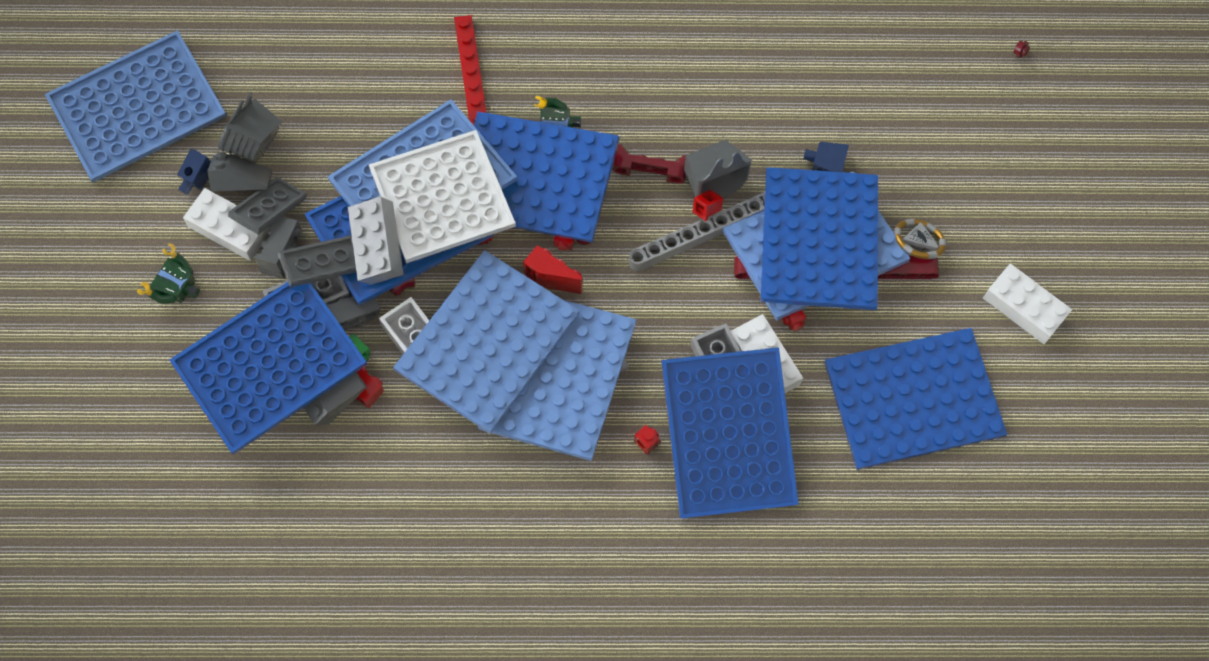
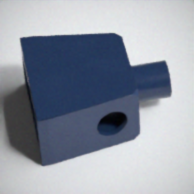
M819 142L817 151L805 150L803 160L814 162L812 170L842 172L849 145Z
M192 148L190 149L177 174L183 180L178 188L180 192L188 195L193 187L202 190L209 180L208 168L211 160L207 156Z

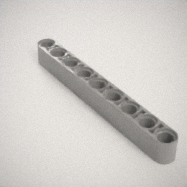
M765 192L709 216L707 221L699 220L633 249L629 256V267L634 271H641L723 235V227L764 210ZM751 207H756L758 210H752ZM734 214H739L742 217L737 218L734 216ZM722 221L725 225H719L717 222ZM701 229H707L708 232H702ZM684 236H690L692 239L687 240ZM673 243L675 246L669 247L667 244ZM655 250L658 252V254L654 255L650 252ZM640 258L642 261L635 262L633 259Z

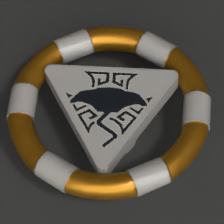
M906 219L899 222L894 228V235L898 245L911 256L920 259H934L941 256L946 249L944 235L931 223L919 219ZM916 226L902 240L901 230L904 227ZM929 232H931L937 237L939 241V246L937 245V243L932 238ZM924 248L928 250H933L930 252H922Z

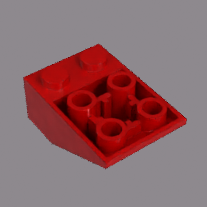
M537 245L523 261L524 275L543 288L577 294L583 292V277L581 273L567 267V264L562 259L553 257L548 249Z

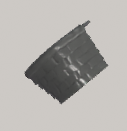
M250 92L245 104L243 105L244 100H241L230 121L226 124L218 143V149L255 162L274 141L282 121L265 108L264 105L260 104L258 100H252L253 92Z
M726 139L686 155L684 172L695 197L708 190H712L722 198H726L739 190L748 180L752 159Z

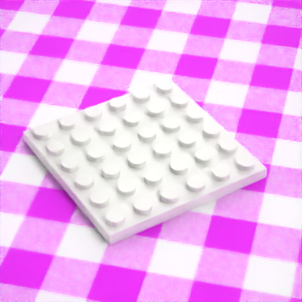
M476 130L369 164L380 196L393 202L399 246L406 263L516 227L514 218Z

